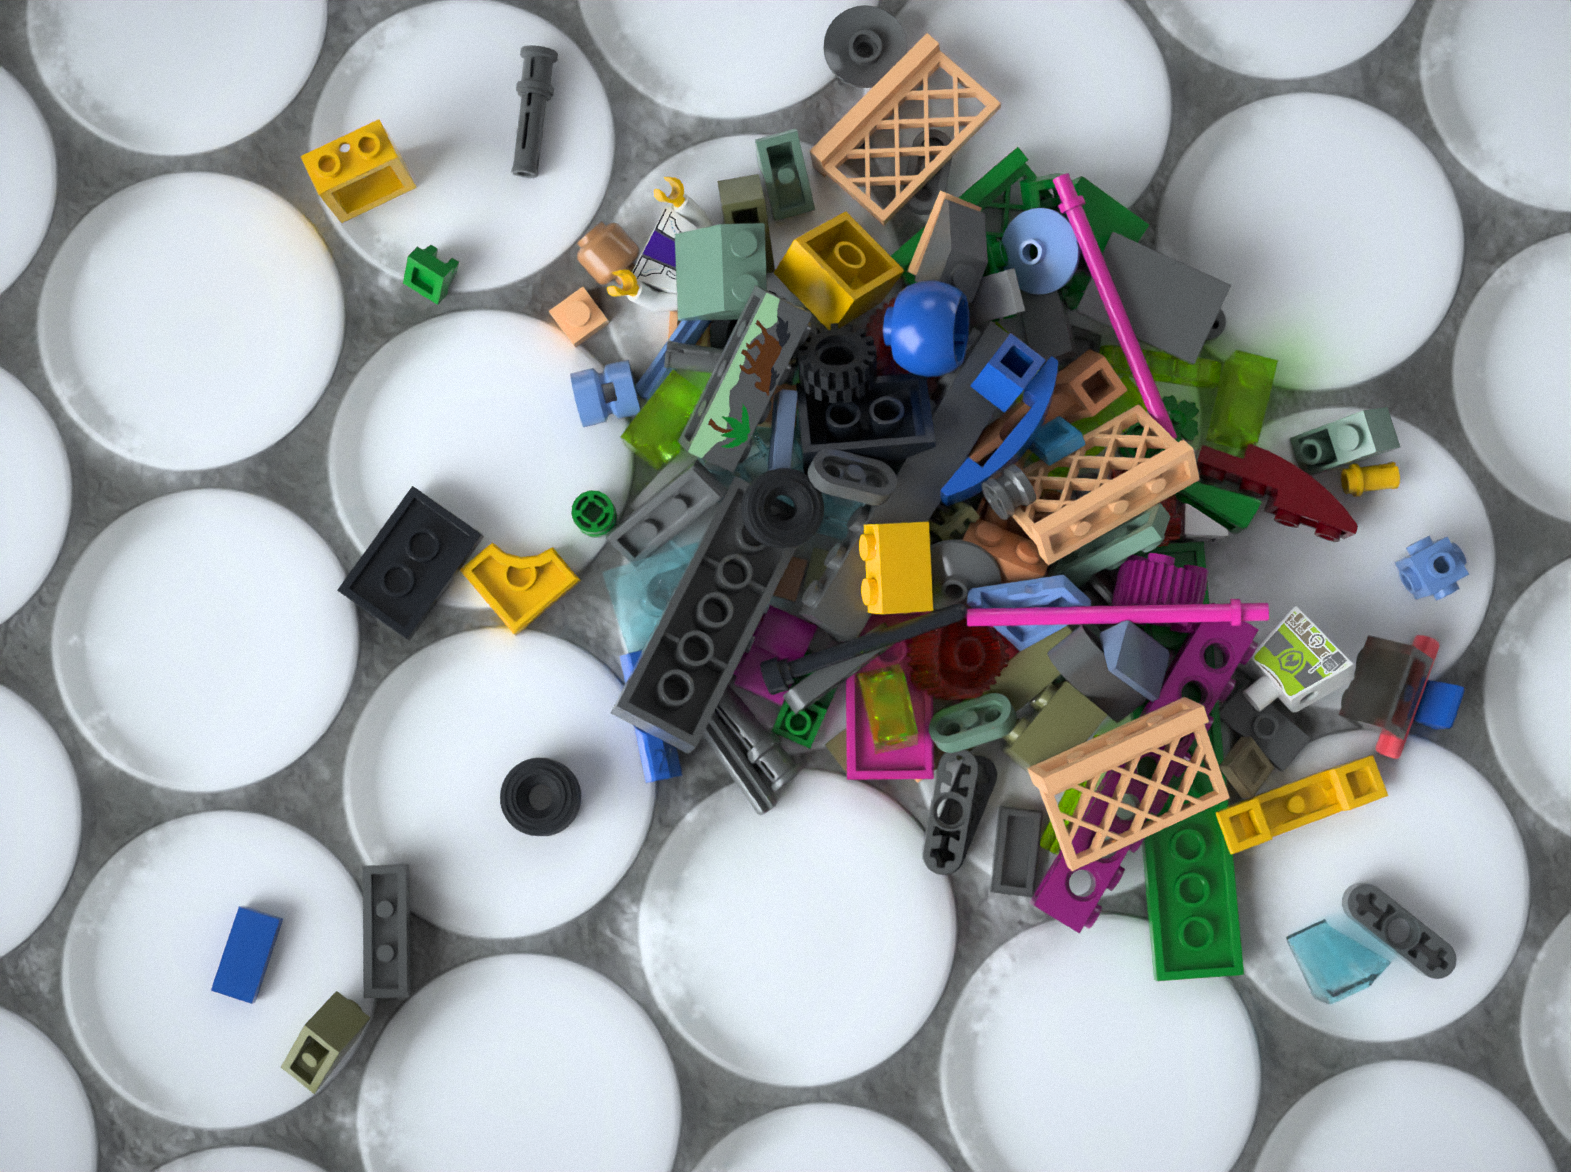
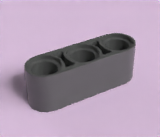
M1080 625L1047 652L1049 659L1063 677L1116 723L1122 721L1148 700L1108 671L1100 639L1084 625Z

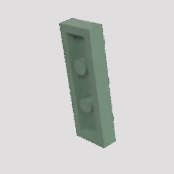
M1161 503L1147 509L1054 562L1047 577L1064 575L1076 587H1080L1093 574L1105 568L1113 570L1119 567L1130 555L1140 550L1142 552L1153 550L1164 540V533L1170 519L1169 513Z

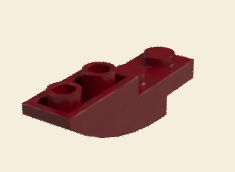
M1250 443L1239 450L1237 457L1205 445L1200 446L1194 451L1200 478L1217 484H1222L1224 480L1240 485L1238 489L1240 492L1257 498H1263L1264 494L1269 495L1264 512L1275 515V522L1292 528H1299L1300 524L1316 529L1314 535L1332 542H1339L1340 538L1346 539L1356 534L1358 529L1357 523L1330 491L1312 476L1280 456Z

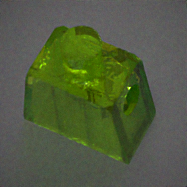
M897 664L858 673L857 678L874 753L880 754L918 745V730L905 674L901 666Z

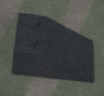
M913 373L877 376L876 381H874V387L870 391L865 389V395L861 398L852 394V401L844 403L843 397H837V403H829V396H825L822 401L815 399V392L809 395L805 392L804 386L796 383L803 473L808 475V468L814 457L823 449H836L880 460L889 465L936 447L927 378L925 376Z

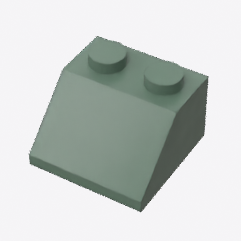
M764 223L719 224L675 234L678 321L738 320L755 285L767 290Z

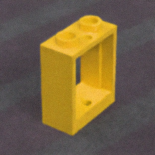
M380 119L300 156L318 195L341 223L417 188L398 148ZM343 144L350 145V149L347 152H341L340 149Z

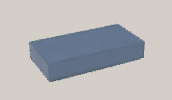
M782 389L774 395L767 471L779 468L791 469L797 391Z

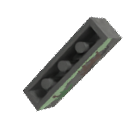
M755 285L678 441L688 453L733 473L738 463H743L746 460L752 447L751 437L757 425H761L768 417L771 410L770 399L777 385H782L789 375L791 369V362L789 361L796 347L801 346L809 335L811 329L809 321L812 314Z

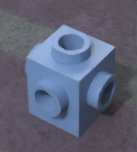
M1427 536L1406 547L1409 555L1395 562L1403 585L1413 594L1416 600L1431 595L1434 596L1436 601L1460 589L1457 581L1469 575L1464 566L1467 563L1464 553L1456 543H1451L1448 537L1433 542L1430 536Z

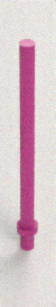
M1069 173L1053 179L1062 202L1058 207L1061 214H1067L1147 411L1175 439L1177 435L1082 207L1086 204L1083 195H1077Z
M1230 599V603L967 609V626L1119 624L1126 620L1132 623L1230 622L1231 626H1241V621L1269 620L1268 603H1241L1240 599Z

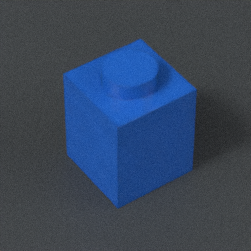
M1010 333L970 387L1005 413L1046 360Z

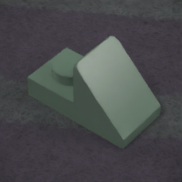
M797 129L755 139L757 163L764 178L774 220L777 221L815 210Z

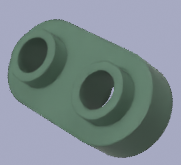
M991 693L939 711L929 724V734L940 750L947 753H955L1007 735L1015 726L1017 714L1006 696L999 693Z

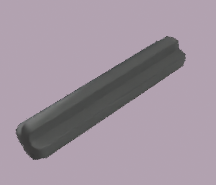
M714 711L703 736L757 814L763 815L776 806L777 800Z

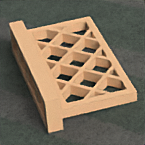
M926 33L810 150L812 166L823 177L828 175L884 226L1001 108V103L941 52L939 43ZM941 67L953 77V89L928 90V78ZM958 82L964 87V89H958ZM923 84V90L916 91ZM976 97L986 106L977 116L958 117V98ZM953 99L954 117L929 118L928 100ZM908 100H924V118L899 119V107ZM894 113V120H887ZM954 126V139L947 146H929V127ZM959 126H966V127L959 133ZM924 128L925 147L900 148L899 129ZM894 129L895 148L870 149V136L876 130ZM865 142V149H858ZM930 155H937V156L930 162ZM925 156V168L918 175L900 176V157ZM895 157V176L870 177V158ZM865 158V177L847 178L838 170L847 159ZM895 185L896 198L884 210L871 200V186ZM900 185H908V186L900 193ZM866 186V194L858 187Z
M1138 404L1083 435L1086 445L1051 466H1048L1040 459L1022 469V472L1026 475L1035 491L1036 501L1028 506L1020 505L1015 509L1012 517L1034 541L1039 555L1049 566L1199 481L1194 449L1184 439L1177 442ZM1137 422L1144 427L1142 436L1121 435L1123 430ZM1095 446L1107 447L1104 457L1084 456L1087 450ZM1117 447L1138 448L1135 458L1114 457ZM1147 448L1166 449L1151 458H1144ZM1057 467H1070L1067 478L1047 476L1050 471ZM1080 468L1100 469L1097 479L1077 478ZM1110 469L1128 470L1112 480L1107 479ZM1043 489L1063 490L1060 500L1040 499ZM1073 490L1091 491L1075 501H1069ZM1035 511L1054 512L1036 523L1032 521Z
M1183 697L1027 768L1033 784L1040 790L1069 869L1074 871L1230 798L1204 725L1209 720L1203 705ZM1193 732L1198 745L1191 761L1173 755L1180 738ZM1166 745L1164 751L1158 749L1159 747ZM1148 752L1161 755L1151 779L1134 773L1140 757ZM1171 760L1188 766L1178 790L1161 784ZM1202 760L1204 761L1205 767L1200 766ZM1126 763L1125 768L1119 767L1120 765ZM1109 770L1122 774L1112 797L1094 791L1101 774ZM1197 771L1209 776L1214 790L1199 798L1188 795ZM1131 778L1148 784L1139 808L1122 802ZM1087 781L1085 787L1082 786V785H1079V784H1081V783ZM1070 788L1082 792L1073 815L1059 810L1054 795ZM1158 789L1175 795L1169 811L1160 816L1148 812ZM1092 796L1109 803L1099 826L1082 820ZM1185 800L1190 801V802H1188V803H1186V804L1183 805V803H1184ZM1119 807L1136 813L1130 829L1121 834L1109 831ZM1145 818L1151 819L1144 823ZM1063 819L1070 821L1067 828ZM1079 825L1095 831L1096 835L1090 848L1076 854L1072 840Z

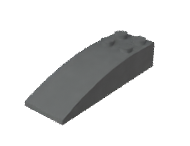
M737 476L733 478L610 712L686 753H690L697 747L797 546L792 548L766 546L749 533L742 518L741 507L744 493L750 483ZM778 498L773 500L771 513L774 518L784 522L789 520L794 514L795 507Z

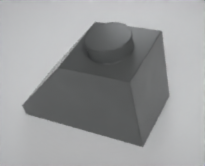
M945 199L914 281L937 280L946 282L962 291L966 295L967 301L973 303L988 263L985 213Z

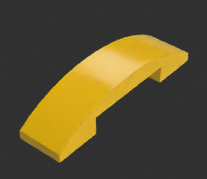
M1369 755L1255 795L1253 798H1248L1215 812L1230 854H1235L1273 839L1272 837L1341 811L1352 810L1387 797L1388 793L1374 756Z

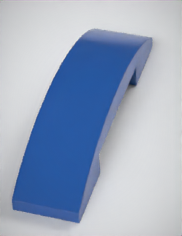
M1051 356L1026 386L1023 392V402L1031 407V409L986 464L981 467L968 457L941 489V501L949 506L978 494L982 491L981 486L983 482L989 478L998 479L1002 476L1005 468L1011 464L1015 465L1023 456L1040 431L1048 414L1057 378V359Z

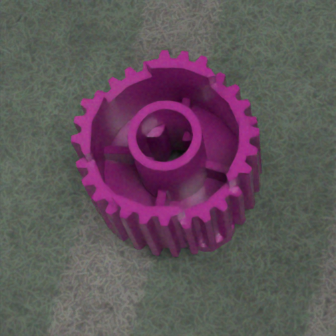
M1149 553L1148 559L1137 555H1130L1119 567L1111 605L1203 604L1209 571L1206 568L1194 565H1184L1183 568L1175 567V558L1167 555ZM1199 622L1134 624L1142 626L1151 624L1170 627V631L1178 633H1194L1195 624Z

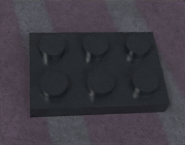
M412 486L337 591L410 641L481 542L484 535Z

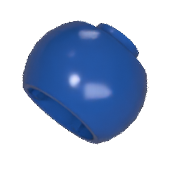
M937 280L919 281L901 290L897 295L894 307L887 308L883 324L884 342L886 346H891L895 362L903 369L915 375L925 377L942 376L962 365L969 334V307L966 295L958 288Z

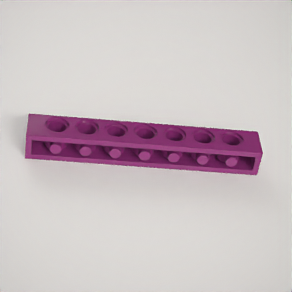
M1241 621V626H1231L1230 622H1199L1195 624L1194 633L1187 635L1165 672L1159 699L1153 702L1149 700L1139 717L1181 699L1183 686L1187 682H1191L1197 685L1201 691L1199 704L1204 706L1209 720L1208 723L1204 724L1208 732L1214 720L1209 713L1217 700L1223 703L1234 688L1236 680L1231 678L1239 663L1246 665L1254 654L1258 643L1253 641L1259 629L1246 621ZM1209 645L1217 647L1222 652L1223 662L1218 669L1209 667L1204 660V651ZM1193 732L1180 738L1173 755L1188 761L1191 760L1192 755L1187 753L1195 739ZM1166 745L1159 747L1158 749L1164 751ZM1148 752L1142 755L1140 760L1145 756L1150 757L1158 765L1161 755ZM1171 760L1161 784L1167 786L1173 775L1179 778L1187 766ZM1126 763L1120 765L1119 767L1125 768ZM1114 770L1107 771L1095 791L1112 797L1122 774ZM1131 778L1125 794L1129 795L1134 800L1135 807L1139 808L1148 784ZM1158 789L1148 812L1157 815L1165 805L1170 793ZM1092 796L1082 820L1099 826L1109 803ZM1136 813L1125 820L1116 814L1109 831L1117 834L1128 831ZM1079 825L1072 840L1076 854L1090 848L1092 840L1096 835L1095 831ZM1144 838L1074 871L1067 867L1062 850L1060 849L1029 903L1079 934L1084 926L1090 929L1102 911V906L1098 902L1106 888L1112 891L1124 874L1125 868L1120 866L1127 852L1135 853ZM1078 870H1085L1091 878L1090 888L1084 894L1075 895L1069 886L1070 877Z

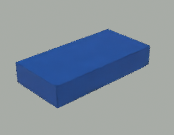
M245 906L238 907L211 991L251 1004L256 1002L283 918Z

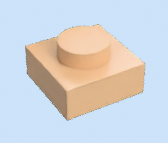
M581 287L549 310L553 319L575 348L609 324L608 319L584 287Z

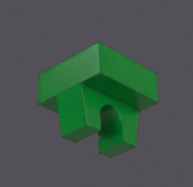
M429 245L425 249H421L417 246L408 255L403 284L439 305L448 294L449 286L457 274L459 261L451 258L445 264L436 258L438 248Z

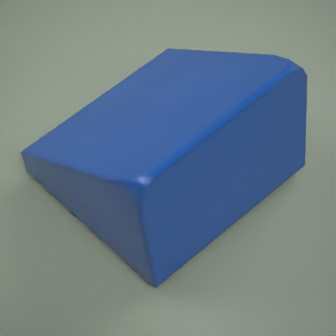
M1427 680L1413 721L1436 730L1450 729L1453 727L1465 692L1464 687Z

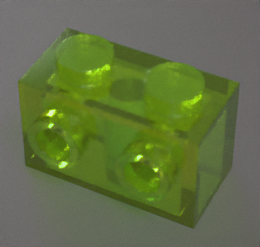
M672 370L620 436L624 446L657 471L664 462L667 465L670 464L682 449V445L678 441L702 391L675 370Z

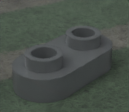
M929 129V146H947L951 142L949 136L944 132ZM924 131L916 136L912 147H925ZM925 156L909 157L906 176L918 175L925 168ZM952 158L921 188L926 189L931 194L928 200H920L915 194L905 204L911 212L919 215L931 214L939 192H946Z
M823 449L819 451L808 468L809 480L819 491L869 505L886 503L897 487V477L886 463L836 449Z

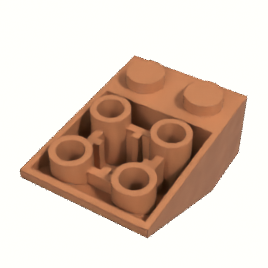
M1043 489L1040 499L1060 500L1061 493L1051 489ZM983 496L976 511L980 518L975 523H970L962 540L974 543L992 555L1001 572V584L1043 578L1048 564L1039 555L1037 545L1012 516L1006 520L1001 519L991 508L985 496ZM1035 511L1032 521L1036 523L1054 512Z

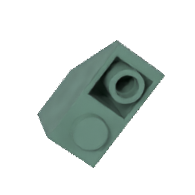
M1388 407L1363 410L1290 438L1299 468L1310 476L1364 461L1400 448Z

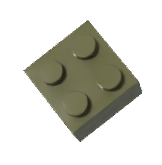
M1068 681L1056 685L1050 683L1030 702L1029 705L1034 708V711L1027 719L1024 717L1021 719L1017 718L1013 729L1002 737L1007 743L1001 751L1029 774L1027 768L1086 742L1108 715Z

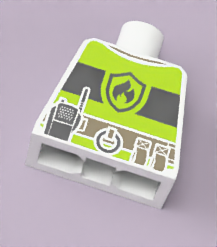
M1296 606L1261 643L1250 658L1253 671L1259 679L1245 689L1243 694L1259 712L1276 698H1279L1291 712H1298L1355 679L1353 663Z

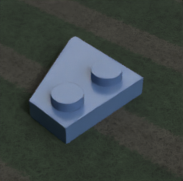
M1064 575L972 588L967 593V604L973 609L1091 606V600ZM1067 625L993 627L1017 649L1022 651Z

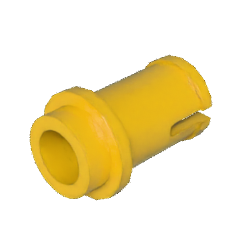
M1395 462L1360 467L1357 463L1350 464L1347 469L1341 471L1342 489L1345 494H1352L1353 497H1360L1363 492L1397 489L1400 484L1398 466H1395Z

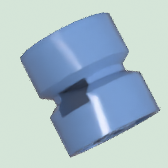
M629 360L605 365L602 373H598L594 368L570 373L575 402L583 427L607 422L610 414H614L618 419L642 414ZM613 383L617 400L607 403L603 385Z

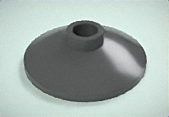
M868 5L852 7L840 13L829 25L824 37V56L829 69L844 83L858 88H873L907 53L906 34L899 21L886 10ZM861 47H868L871 49L872 55L863 58L858 55L857 50Z
M945 540L930 546L934 609L939 610L957 603L963 604L966 609H973L967 604V593L969 590L1001 584V572L997 562L982 547L964 540ZM950 584H957L961 587H953Z

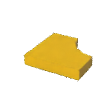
M492 542L460 569L514 635L519 634L581 581L553 547L539 555L519 557L505 553Z

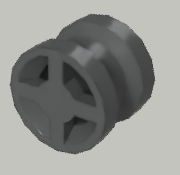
M1014 464L1005 468L1001 477L998 479L989 478L981 486L989 505L1003 520L1013 516L1015 509L1020 505L1028 506L1036 501V494L1030 481L1022 470Z

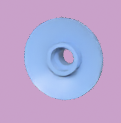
M1034 208L1022 212L1010 222L1002 237V242L1008 256V265L1003 267L1004 271L1014 268L1019 288L1031 294L1052 293L1065 286L1076 272L1080 260L1079 243L1069 220L1055 210ZM1032 244L1038 249V255L1034 260L1030 257L1029 252Z

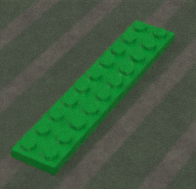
M1204 541L1160 544L1149 552H1142L1140 550L1132 554L1148 559L1149 553H1157L1175 558L1174 566L1178 568H1183L1184 565L1206 568ZM1208 582L1203 604H1210ZM1146 624V626L1136 625L1168 649L1167 671L1189 633H1178L1170 631V627ZM1209 645L1204 651V660L1209 667L1216 669L1214 646ZM1187 682L1182 688V698L1186 697L1199 703L1201 700L1199 687L1194 683ZM1149 699L1130 714L1131 721L1139 718ZM1217 700L1209 713L1214 720L1207 733L1218 765H1220L1224 760L1219 701ZM1196 738L1187 751L1192 756L1198 745ZM1143 757L1137 764V773L1151 779L1157 767L1155 761L1150 757ZM1202 760L1200 766L1205 767L1204 761ZM1187 767L1179 778L1173 775L1167 786L1178 790ZM1197 771L1188 795L1195 798L1214 791L1209 776L1200 771ZM1221 771L1223 780H1224L1225 785H1226V776H1225V775L1223 774V772ZM1169 794L1165 805L1156 816L1169 811L1175 795ZM1228 799L1145 837L1142 842L1153 976L1155 981L1244 975L1233 854H1230L1215 812L1228 807ZM1185 800L1184 803H1183V805L1186 804V803H1188V802H1190V801Z

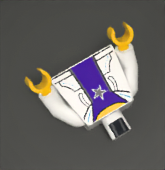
M664 177L665 181L669 182L672 187V192L668 197L663 191L654 189V197L660 202L672 203V209L665 206L633 271L623 269L612 272L613 275L619 276L622 279L623 288L620 289L616 286L607 287L608 294L611 296L627 295L630 301L655 313L677 311L675 234L713 226L705 211L689 195L684 194L683 183L675 177Z

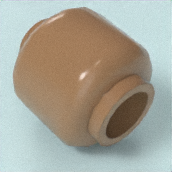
M601 221L577 242L581 247L577 253L578 261L595 281L601 285L608 284L613 280L618 285H621L623 283L622 279L619 276L613 275L612 272L623 269L632 272L635 267L633 262L640 253L636 243L617 223L605 225Z

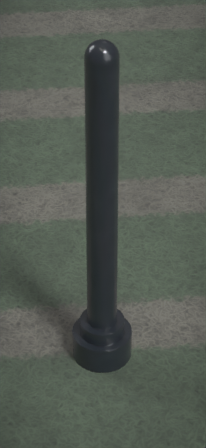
M953 604L789 661L788 658L780 660L778 656L760 662V668L765 685L771 695L789 690L790 684L796 683L797 677L962 621L967 616V609L963 604Z

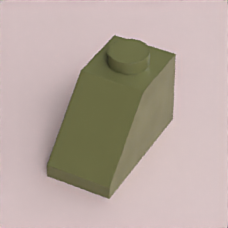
M759 174L717 181L724 224L764 223L766 274L773 273L775 266L765 198Z
M336 991L303 1026L281 1068L315 1094L357 1041L371 1017L365 1014L356 1002L345 998Z

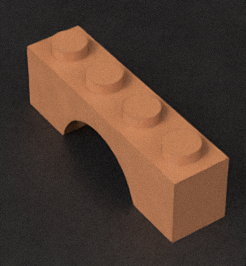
M1089 349L1057 373L1052 402L1043 425L1058 416H1061L1070 424L1083 418L1093 417L1128 391L1103 355ZM1022 400L983 429L967 458H971L983 467L1031 407ZM1027 449L1015 465L1022 470L1032 451Z

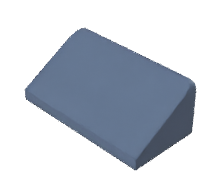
M1129 620L1101 632L1099 638L1108 671L1152 702L1159 699L1169 658L1168 649Z

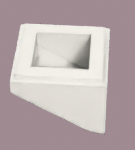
M1185 503L1178 508L1176 539H1179V541L1218 543L1228 536L1226 528L1191 505Z

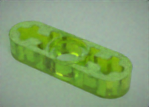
M1104 345L1099 348V354L1107 359L1118 376L1134 378L1121 346ZM1141 349L1154 381L1197 388L1219 387L1222 364L1217 361L1197 358L1195 364L1191 365L1164 352Z

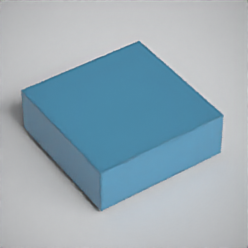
M1058 416L1041 427L1028 449L1048 466H1051L1086 444L1082 433L1064 418Z

